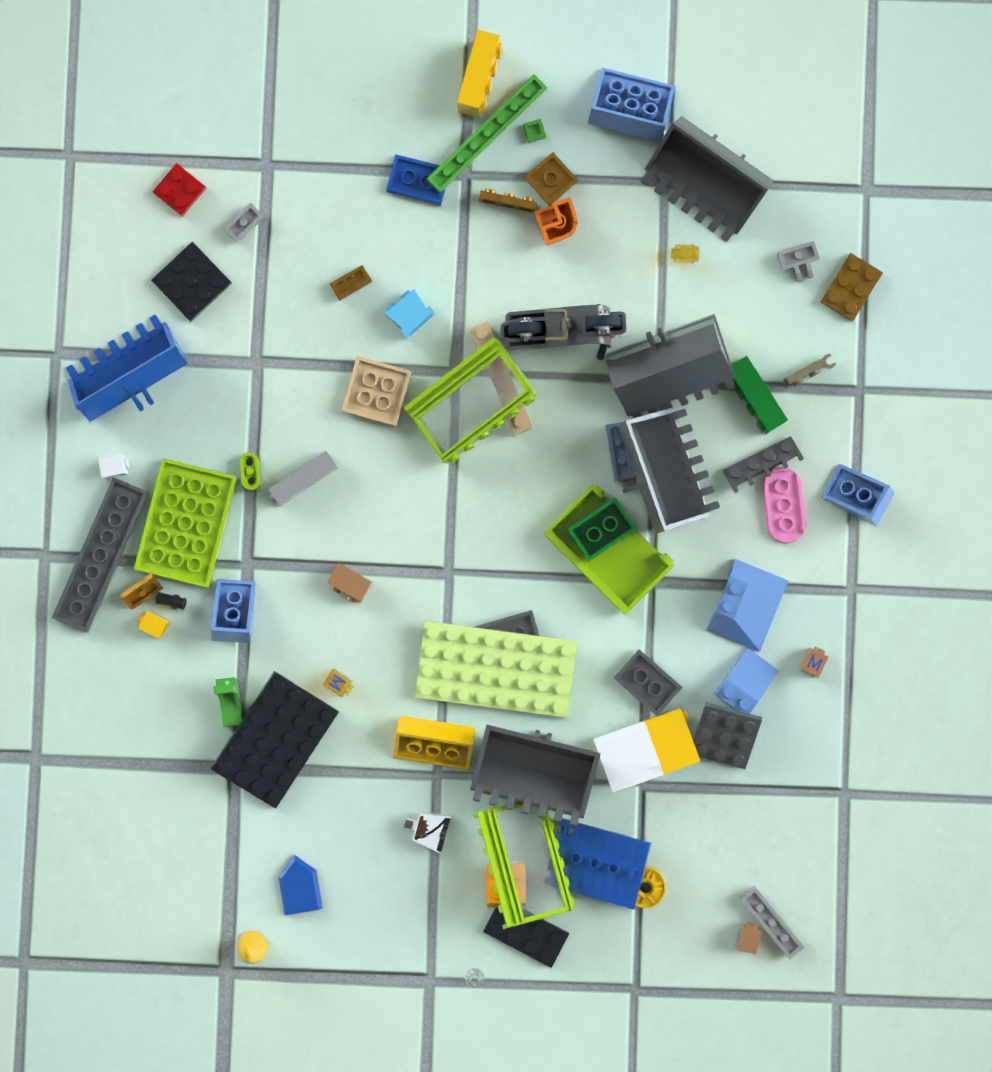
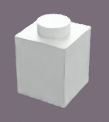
M120 454L98 459L102 478L109 479L128 475L127 470L130 469L128 458H125V456Z

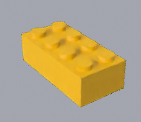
M477 30L457 100L458 113L479 119L481 113H485L487 107L486 95H490L492 89L491 77L495 78L497 71L496 59L500 60L503 49L500 35Z

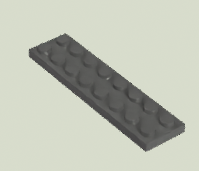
M112 478L52 619L89 633L149 492L117 478Z

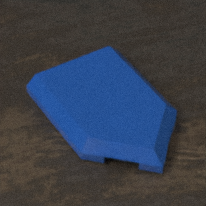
M294 854L278 877L284 914L292 915L323 909L317 870Z

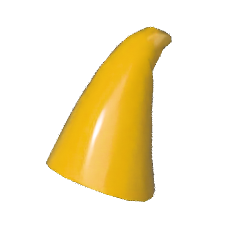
M249 931L240 937L237 949L242 961L247 964H254L260 962L266 956L268 944L261 933Z

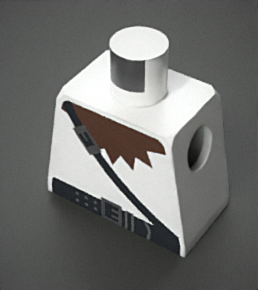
M420 812L418 820L406 818L404 829L415 832L413 841L441 853L451 815Z

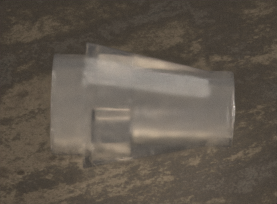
M472 968L466 973L465 981L470 987L477 988L483 984L484 974L480 969ZM476 978L478 982L473 983L471 979Z

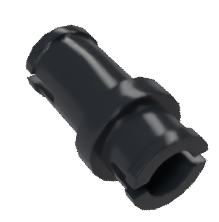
M158 592L155 603L170 606L175 610L177 608L184 610L187 598H182L177 594L173 596Z

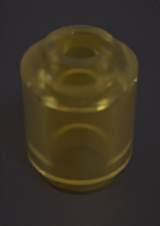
M675 244L674 248H671V259H674V263L698 262L699 247L694 246V244Z

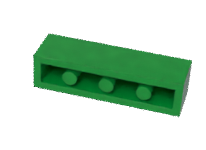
M748 356L734 363L732 367L736 378L732 380L737 388L735 391L741 400L744 399L747 403L746 409L749 414L756 417L758 421L756 424L760 431H765L768 434L787 422V417Z

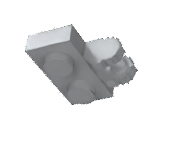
M814 241L777 253L782 271L793 269L797 282L802 281V274L799 270V266L802 265L805 266L807 277L809 279L813 278L810 263L820 259Z

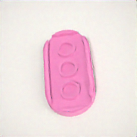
M778 467L771 470V476H765L763 481L767 529L774 540L780 543H792L797 541L806 529L802 483L800 477L789 468Z

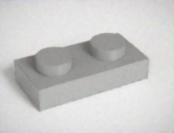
M250 203L224 230L238 244L265 217Z

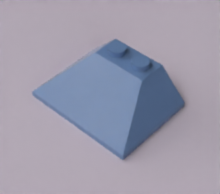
M734 559L728 574V581L706 630L760 651L788 580Z

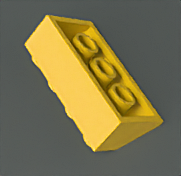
M399 716L393 758L469 770L476 727Z

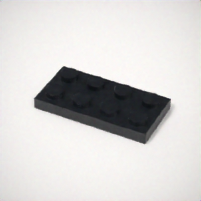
M498 908L494 909L483 930L484 933L550 968L554 965L569 936V932L544 919L503 929L502 925L506 924L503 913H500ZM522 908L524 918L535 915Z

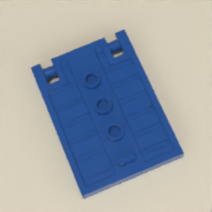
M562 818L561 822H559V825H562L561 832H557L555 838L559 842V856L564 861V874L569 879V891L634 910L652 842L578 822L576 827L571 826L569 819ZM569 828L574 829L573 836L568 834ZM550 858L547 870H550V875L545 877L544 884L559 888Z

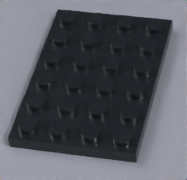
M273 671L210 769L276 809L339 711L278 672Z

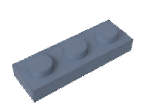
M624 422L605 425L614 482L619 481L618 478L633 473L618 426Z

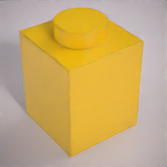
M147 611L146 614L142 613L140 616L138 628L158 639H162L170 621L151 611Z

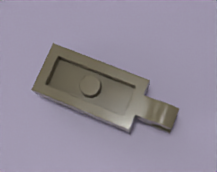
M826 354L822 359L784 379L786 386L791 384L793 387L804 382L802 378L808 375L812 378L819 374V369L833 368L836 363L829 365L826 362V359L831 354Z

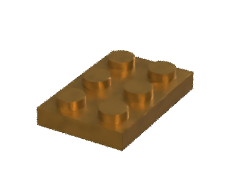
M850 253L820 303L853 322L883 272Z

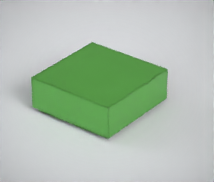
M541 119L523 124L528 143L546 138Z

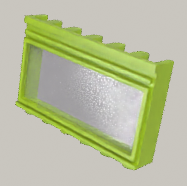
M492 338L407 404L404 409L409 413L438 454L442 463L450 462L452 464L460 458L459 455L465 451L466 453L473 449L475 442L486 439L490 435L488 432L495 428L496 430L503 426L505 419L516 416L522 406H528L535 401L534 397L538 394L499 339Z
M519 802L514 803L513 810L505 809L504 805L473 814L474 818L479 819L481 828L478 829L479 836H483L486 846L483 848L485 856L488 855L491 865L488 867L490 875L493 874L496 884L493 886L495 894L498 893L501 905H498L500 913H503L506 924L502 925L503 929L573 911V906H575L574 898L570 895L568 889L570 886L569 879L563 871L564 861L559 856V842L553 834L554 824L552 819H549V810L546 811L545 818L537 816L539 807L530 806L529 814H524L521 812L523 803Z

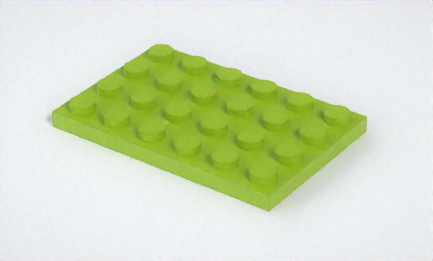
M162 458L134 570L209 588L238 477Z

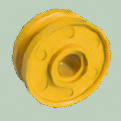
M646 865L642 883L648 882L650 888L647 891L640 889L636 906L641 908H651L658 905L666 892V884L661 873L656 868Z

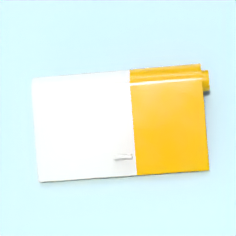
M679 708L593 739L597 752L601 753L600 759L612 793L701 762L686 723L689 721L686 711H682Z

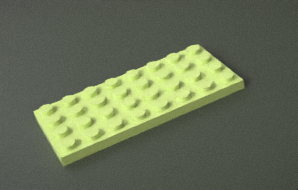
M425 621L415 697L567 718L578 641Z

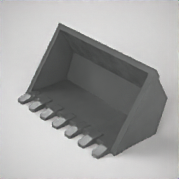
M715 314L666 332L663 331L662 327L657 328L658 335L653 336L650 331L646 332L647 339L607 353L606 364L612 386L624 407L627 417L642 416L640 412L648 410L649 414L657 412L656 407L662 404L665 410L673 408L671 401L676 399L679 400L681 406L687 405L688 400L686 396L694 394L696 400H701L704 398L701 390L707 388L710 389L712 395L718 394L719 389L717 385L723 382L727 389L735 387L732 379L736 378Z
M673 408L625 420L623 424L618 426L634 471L631 474L618 478L619 483L626 482L635 477L637 484L622 489L623 494L640 489L655 534L710 517V511L720 508L718 501L706 504L704 496L715 492L713 486L701 489L699 484L700 480L709 477L708 471L704 470L696 473L693 465L704 461L702 455L690 458L688 450L698 447L697 440L694 439L686 443L684 441L683 434L693 431L692 425L688 424L679 427L677 419L687 416L686 409L674 412Z
M487 724L470 790L475 791L473 801L480 802L482 793L491 795L489 805L496 806L498 797L507 799L505 809L513 810L514 802L523 803L521 812L524 814H529L530 806L539 807L537 816L540 818H545L547 810L555 811V822H561L563 814L571 815L570 825L576 827L579 818L584 819L601 753L551 741L552 733H547L545 739L540 738V730H536L535 735L531 736Z

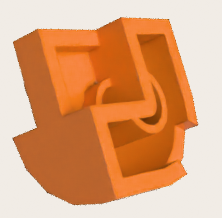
M571 197L534 211L546 246L569 238L576 230L578 220Z

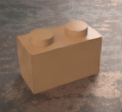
M338 563L327 583L331 585L329 589L338 594L341 591L347 594L346 598L356 603L357 601H363L373 582Z

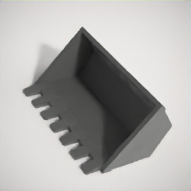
M681 116L672 123L644 169L647 172L641 182L648 186L654 177L659 179L660 182L654 189V192L661 195L669 186L674 190L667 199L670 203L674 205L680 196L686 198L687 200L681 207V211L688 214L691 208L696 205L700 210L694 217V220L701 223L707 214L714 219L707 229L714 233L718 226L723 224L727 228L721 235V239L728 242L733 233L738 234L774 180L745 161V154H742L740 157L716 140L718 135L714 134L711 137Z

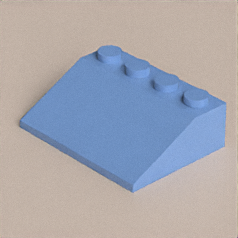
M602 68L588 124L661 142L675 86Z

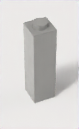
M325 451L269 488L268 490L271 494L268 496L274 505L278 503L279 506H282L338 469L328 452Z

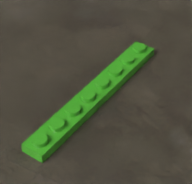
M533 74L427 178V181L441 193L547 90L543 82Z

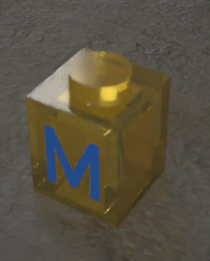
M335 668L331 670L322 684L340 697H343L345 694L348 696L354 687L352 685L353 680Z

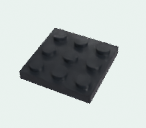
M193 241L151 280L190 322L200 315L232 284Z

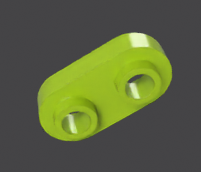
M246 452L242 454L239 460L241 481L246 489L254 491L262 483L259 458L252 452ZM248 459L253 460L251 466H248L246 463ZM250 478H255L253 485L249 484Z

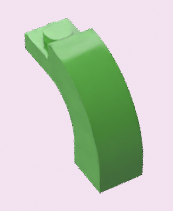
M235 677L215 679L216 686H213L214 694L219 697L223 726H237L244 717L237 679Z

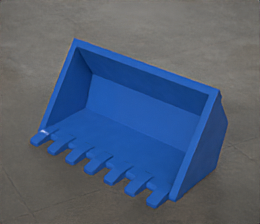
M156 315L150 317V321L155 328L150 332H147L142 323L136 325V329L141 336L138 339L133 340L128 331L123 333L122 337L127 344L120 349L115 340L108 342L113 352L108 357L104 355L101 348L96 349L94 353L99 362L93 366L86 356L81 358L80 361L85 369L83 372L78 374L73 365L66 367L71 377L68 380L74 405L89 422L132 398L139 411H143L144 406L136 395L142 392L148 404L153 405L154 401L147 388L188 364L187 358L172 335L166 322L161 324Z

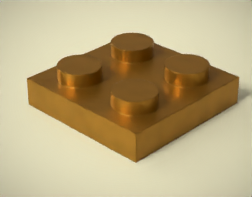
M554 152L524 177L548 206H551L552 203L578 182V179Z

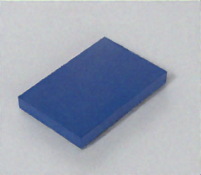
M395 154L386 192L441 206L446 188L439 193L427 181V178L440 165Z

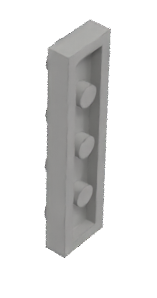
M755 886L740 897L789 960L804 948Z

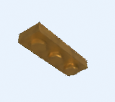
M492 189L481 190L479 202L530 213L536 211L537 202H534V199L529 197L520 199L515 198V195L510 193H504V195L496 194V191Z

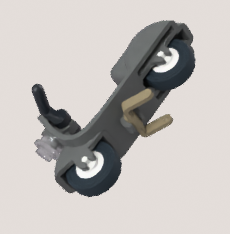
M601 304L509 312L505 316V322L501 324V339L506 341L507 349L512 351H535L549 347L600 344L597 359L603 360L607 347L612 348L611 338L616 336L620 338L626 333V314L621 311L611 312L608 306Z

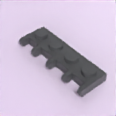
M790 436L724 469L723 474L734 493L739 492L738 485L748 481L751 486L754 484L752 478L762 473L769 477L771 476L770 469L780 464L786 469L788 468L786 461L796 456L799 461L804 460Z

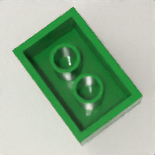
M614 497L566 531L587 562H589L637 528L619 501Z

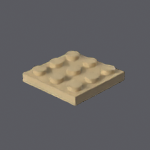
M357 356L341 411L397 427L412 371Z

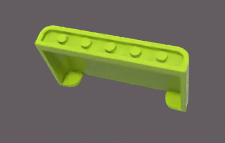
M592 484L543 534L622 614L626 615L674 567L672 564L673 560L668 554L662 555L635 530L587 562L566 530L608 502L603 496L605 492L598 485L595 487Z

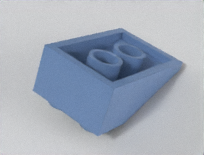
M839 464L821 497L857 518L877 526L894 495V491L888 484Z
M217 579L211 624L212 641L251 643L255 581Z
M747 647L713 694L734 710L750 714L779 670Z

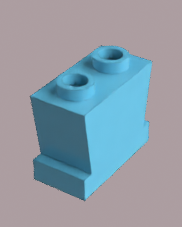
M414 289L411 292L407 290L400 297L402 300L397 304L395 302L386 309L387 313L385 314L389 320L402 329L401 334L406 340L435 315L434 310L430 306L425 307Z

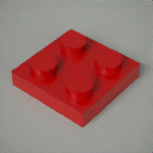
M176 163L152 192L183 217L207 188Z

